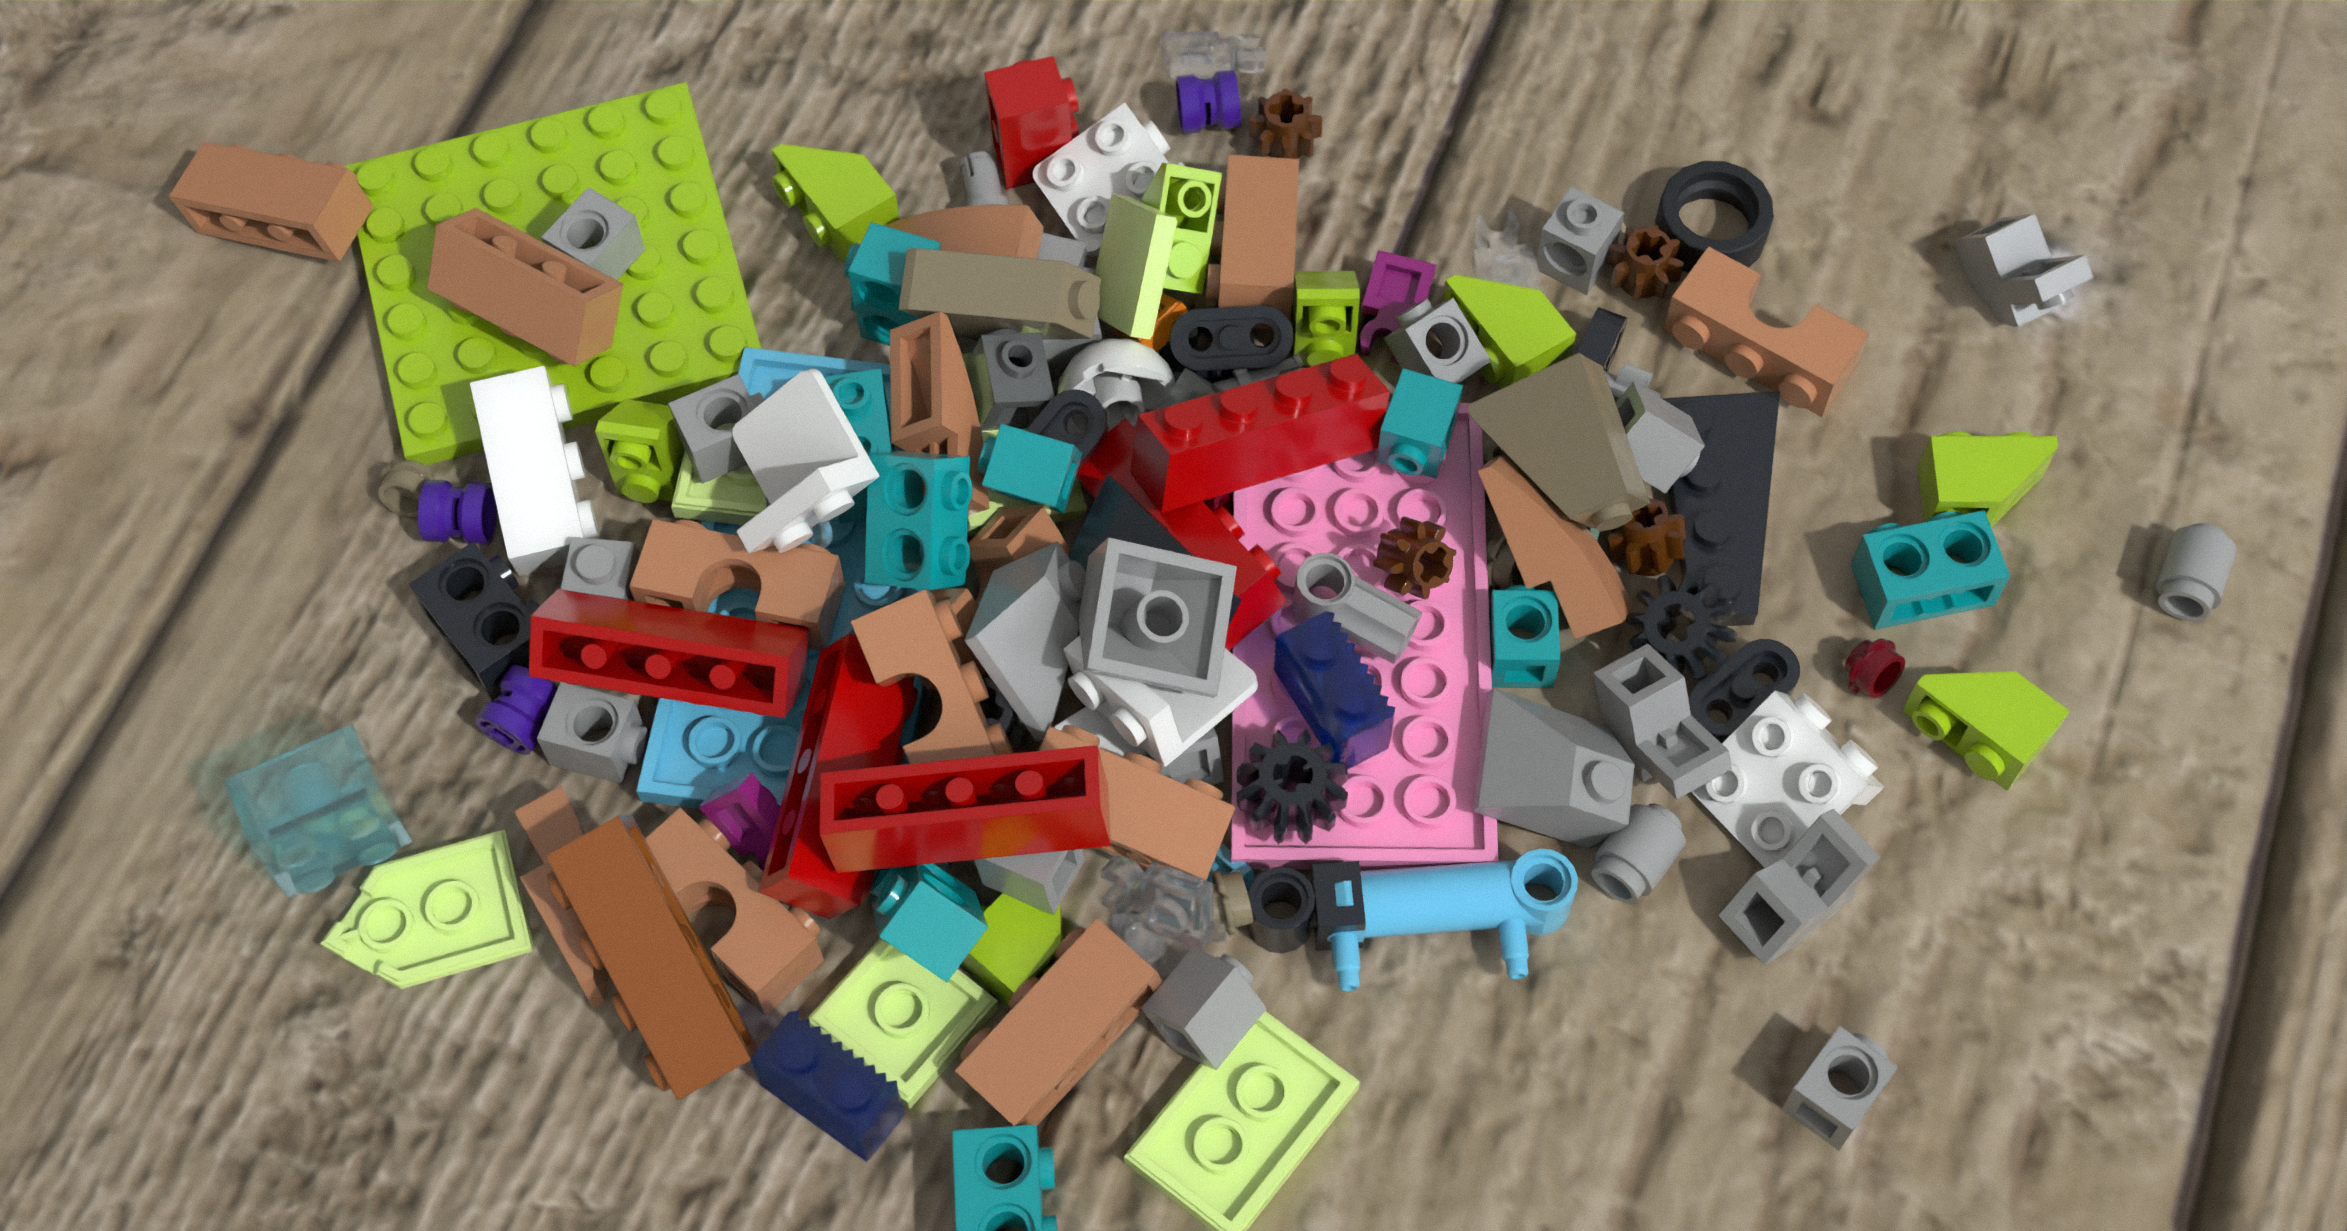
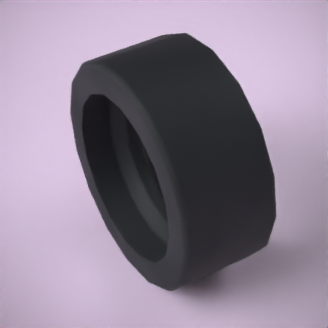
M1701 161L1683 167L1668 180L1660 198L1655 225L1670 240L1678 239L1680 241L1676 259L1684 262L1682 271L1689 273L1708 246L1749 268L1760 258L1774 218L1773 201L1764 183L1746 168L1726 161ZM1699 199H1716L1728 203L1740 211L1746 218L1749 227L1742 236L1730 240H1711L1695 234L1686 227L1679 217V211L1685 204Z

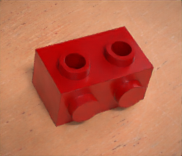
M1054 56L1033 61L1024 60L1012 66L984 72L991 143L1006 190L1035 183L1036 181L1033 178L1034 168L1080 135L1073 114L1079 112L1075 87L1071 77L1061 79Z

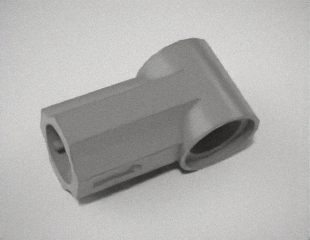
M1317 553L1308 557L1298 569L1292 608L1300 624L1316 632L1333 631L1395 664L1411 641L1415 629L1420 622L1422 616L1420 610L1354 576L1349 563L1340 556L1331 553ZM1315 586H1325L1336 592L1337 596L1332 599H1320L1311 594L1309 589Z

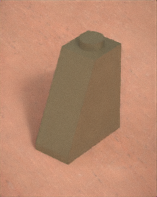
M907 248L898 310L918 318L941 311L948 316L953 332L978 341L981 335H987L1000 329L1014 330L1019 334L1041 333L1042 340L1093 339L1096 315L1100 307L1099 291L1101 278L1065 261Z
M1577 353L1467 405L1470 417L1570 519L1593 529L1596 528L1598 531H1606L1628 523L1633 519V511L1651 504L1603 366L1586 356Z

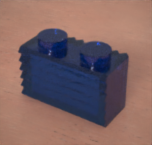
M1325 611L1279 634L1274 639L1276 642L1274 653L1276 655L1274 656L1275 661L1273 663L1275 666L1273 669L1320 744L1331 743V746L1334 748V759L1332 762L1345 763L1348 770L1389 749L1396 707L1389 706V697L1381 695L1382 686L1374 684L1375 675L1367 674L1368 665L1361 663L1362 654L1354 653L1355 644L1347 642L1348 634L1341 632L1342 623L1334 622L1335 613Z
M799 1011L787 1013L753 1055L750 1062L753 1065L752 1068L755 1069L754 1072L760 1082L759 1085L866 1162L873 1157L905 1116L904 1104L897 1080L888 1081L886 1072L877 1074L875 1065L866 1066L864 1057L855 1058L853 1049L845 1050L842 1041L834 1042L831 1034L823 1035L821 1027H812L810 1019H801Z

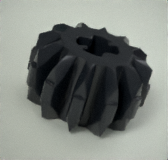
M1684 573L1680 580L1678 591L1670 577L1667 575L1659 576L1657 578V585L1661 595L1655 598L1648 591L1641 589L1636 597L1642 604L1648 607L1646 613L1632 612L1626 616V622L1629 625L1638 629H1644V631L1628 640L1629 648L1635 651L1649 644L1682 675L1686 664L1693 678L1702 680L1706 677V669L1702 659L1708 656L1710 660L1720 666H1723L1727 661L1725 654L1715 647L1717 641L1727 643L1737 641L1738 633L1734 629L1719 625L1736 614L1735 608L1729 602L1715 604L1722 590L1714 582L1704 585L1698 591V577L1694 573ZM1683 614L1691 621H1695V623L1690 624L1686 628L1688 638L1683 641L1668 633L1677 628L1675 617Z
M1279 729L1272 735V749L1254 742L1253 746L1249 749V760L1251 763H1243L1237 769L1236 781L1243 787L1237 792L1238 808L1243 811H1252L1250 826L1254 832L1272 824L1274 826L1273 839L1278 845L1286 839L1287 830H1296L1298 838L1305 844L1312 840L1313 825L1330 832L1336 822L1334 811L1343 810L1347 806L1348 792L1342 787L1347 782L1348 775L1345 763L1332 762L1334 759V748L1330 742L1314 749L1310 748L1311 735L1306 729L1298 736L1297 743H1288L1286 736ZM1289 782L1298 783L1295 792L1286 791Z

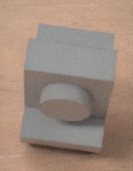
M2035 213L2003 217L1954 240L1972 288L1998 320L2009 326H2022L2067 304L2068 300L2074 297L2071 288L2094 278L2085 255L2051 257Z
M1649 644L1593 673L1599 705L1606 726L1611 730L1635 764L1634 773L1642 782L1654 777L1677 800L1732 769L1729 750L1691 716L1685 677Z
M1833 808L1820 815L1782 859L1756 872L1718 916L1751 952L1766 965L1796 947L1840 910L1856 893L1853 888L1881 857Z

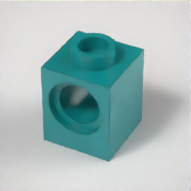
M1403 368L1380 430L1377 462L1388 464L1395 471L1405 475L1416 476L1422 474L1437 479L1458 419L1463 385Z
M1000 424L997 437L989 436L984 443L979 458L978 473L985 475L982 486L993 493L1036 506H1044L1046 509L1064 514L1083 453L1075 445Z
M1515 585L1505 590H1493L1489 606L1492 687L1554 688L1560 664L1558 598L1555 591H1540L1536 587L1527 589L1525 585ZM1525 628L1532 631L1537 637L1520 639L1509 630Z

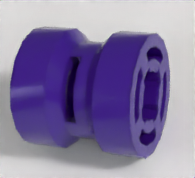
M1234 69L1216 71L1212 78L1199 79L1194 74L1176 76L1177 107L1182 134L1200 133L1205 126L1218 125L1223 130L1241 127L1240 96Z
M427 480L421 489L418 506V525L423 541L445 543L451 537H462L469 544L474 541L475 544L489 545L495 534L498 512L492 484L470 482L465 488L454 487L446 480Z
M511 665L499 683L502 695H499L495 701L486 702L474 721L484 734L498 744L513 752L529 755L538 742L539 727L543 723L542 720L546 718L558 688L546 679L529 677V669L525 667Z

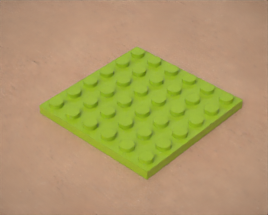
M687 82L344 165L357 176L359 186L374 206L357 234L406 460L417 461L426 466L485 451L470 386L471 382L545 366L553 385L564 384L568 394L573 420L562 422L563 428L566 430L597 422L625 399L656 404H667L737 375L744 347L761 349ZM589 187L636 216L645 251L617 280L623 283L612 347L575 367L554 360L546 351L521 338L505 334L493 323L472 312L456 308L451 301L427 289L436 225L474 208H478L542 241L541 236Z

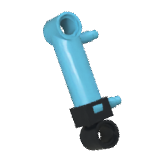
M1541 848L1528 851L1517 860L1360 871L1359 861L1312 864L1311 882L1303 873L1293 868L1277 866L1264 870L1255 877L1249 887L1248 897L1253 915V923L1248 924L1247 927L1250 936L1258 946L1270 952L1278 953L1296 950L1306 942L1312 932V928H1314L1316 951L1332 950L1334 972L1337 973L1338 987L1343 991L1355 990L1360 985L1358 973L1361 968L1359 948L1363 947L1364 938L1499 929L1502 959L1506 963L1507 976L1511 979H1522L1529 973L1527 965L1529 952L1526 933L1545 935L1555 932L1564 925L1575 898L1578 876L1574 865L1566 856L1554 850ZM1534 883L1544 884L1555 892L1556 898L1548 901L1537 900L1528 894L1525 887ZM1284 901L1293 905L1297 913L1289 918L1278 919L1268 915L1264 908L1272 902Z

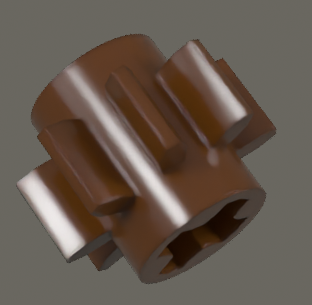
M1283 89L1268 99L1262 96L1258 99V115L1249 117V137L1259 139L1258 155L1260 157L1268 155L1274 158L1298 159L1302 155L1308 157L1313 155L1314 138H1319L1322 135V116L1312 115L1313 98L1310 96L1303 98L1295 92Z
M1657 225L1637 230L1627 227L1622 245L1611 244L1607 264L1614 267L1611 286H1621L1627 294L1632 296L1633 301H1637L1639 298H1649L1654 295L1660 299L1665 298L1668 283L1680 281L1684 262L1676 259L1680 241L1678 239L1670 240L1663 231L1658 229Z
M1649 498L1651 504L1633 511V519L1620 527L1611 529V535L1607 537L1611 561H1620L1626 558L1629 574L1632 575L1637 574L1649 577L1662 574L1671 567L1674 559H1684L1685 557L1683 540L1686 539V530L1683 514L1668 516L1665 501Z
M1404 516L1401 517L1400 528L1392 529L1387 533H1381V541L1377 549V559L1373 562V566L1389 574L1385 580L1384 588L1402 596L1409 593L1426 600L1429 598L1430 589L1439 587L1443 583H1448L1453 568V556L1457 552L1441 542L1445 536L1446 528L1429 521L1420 522Z

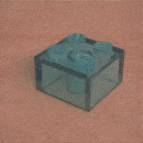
M353 724L224 780L250 848L288 898L298 893L307 894L319 891L331 884L336 876L360 865L381 863L392 857L398 848L413 842L386 777Z

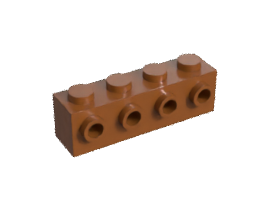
M618 815L546 855L553 869L552 872L547 874V881L551 891L565 910L574 908L585 929V932L579 935L582 948L597 970L607 969L618 990L617 993L612 995L615 1009L630 1031L638 1028L651 1051L645 1055L647 1068L655 1083L663 1092L671 1089L678 1101L762 1054L632 815Z

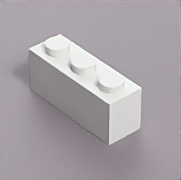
M545 366L471 382L470 386L510 563L519 576L566 565L571 538H592L599 536V531L590 499L584 501L579 499L575 480L586 478L577 441L570 443L566 441L562 422L573 420L565 385L559 384L554 386Z

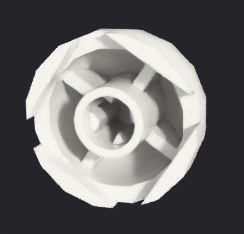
M1109 338L1088 345L1072 358L1059 378L1057 395L1072 389L1086 391L1095 396L1104 406L1109 420L1108 432L1124 418L1136 429L1138 414L1158 409L1165 394L1174 386L1176 381L1168 363L1152 348L1131 339ZM1080 413L1071 416L1067 422V430L1072 435H1080L1088 427L1087 416Z

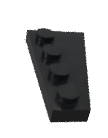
M1780 391L1663 398L1666 402L1692 417L1705 445L1700 452L1695 467L1686 476L1679 477L1668 490L1672 515L1683 514L1686 539L1683 540L1685 557L1684 559H1679L1682 577L1686 572L1694 573L1698 577V591L1704 585L1714 582L1722 590L1715 604L1729 602L1735 608L1736 614L1731 619L1720 623L1719 625L1721 626L1754 625L1758 614ZM1689 619L1690 624L1695 623V621Z

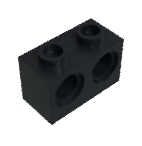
M473 541L409 583L423 613L492 701L499 695H502L499 683L511 665H518L529 669L531 615L540 606L533 598L525 604L522 603L513 591L519 587V583L500 556L496 555L488 560ZM475 590H482L481 593L475 598L467 601H460L461 598L467 593ZM507 634H517V636L507 644L494 645L496 641L502 636H505Z

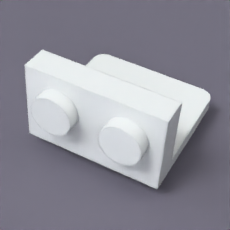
M1123 103L1039 163L1033 170V178L1075 239L1087 243V255L1098 256L1111 194L1128 196L1140 201L1162 163H1169L1163 154L1171 148L1151 120L1142 126L1126 103ZM1179 162L1178 164H1176V165L1184 166V164H1183L1182 162Z
M808 369L798 373L738 421L732 430L735 443L770 503L767 508L737 530L748 553L774 545L779 553L797 547L813 536L811 530L813 526L819 522L828 521L854 505L852 497L880 477L826 380L817 369Z
M1080 636L1063 649L1073 674L1068 679V683L1077 698L1087 708L1091 710L1097 709L1113 723L1116 730L1129 744L1134 747L1139 745L1164 767L1169 765L1249 698L1258 688L1255 672L1226 648L1224 650L1218 696L1215 698L1084 671Z
M1774 691L1722 743L1729 750L1732 769L1691 791L1764 868L1782 859L1820 815L1833 808L1841 815L1852 804L1867 805L1884 788L1872 775L1878 768L1876 762L1854 741L1849 739L1842 745L1825 728L1832 719L1814 700L1804 693L1796 699L1793 695Z

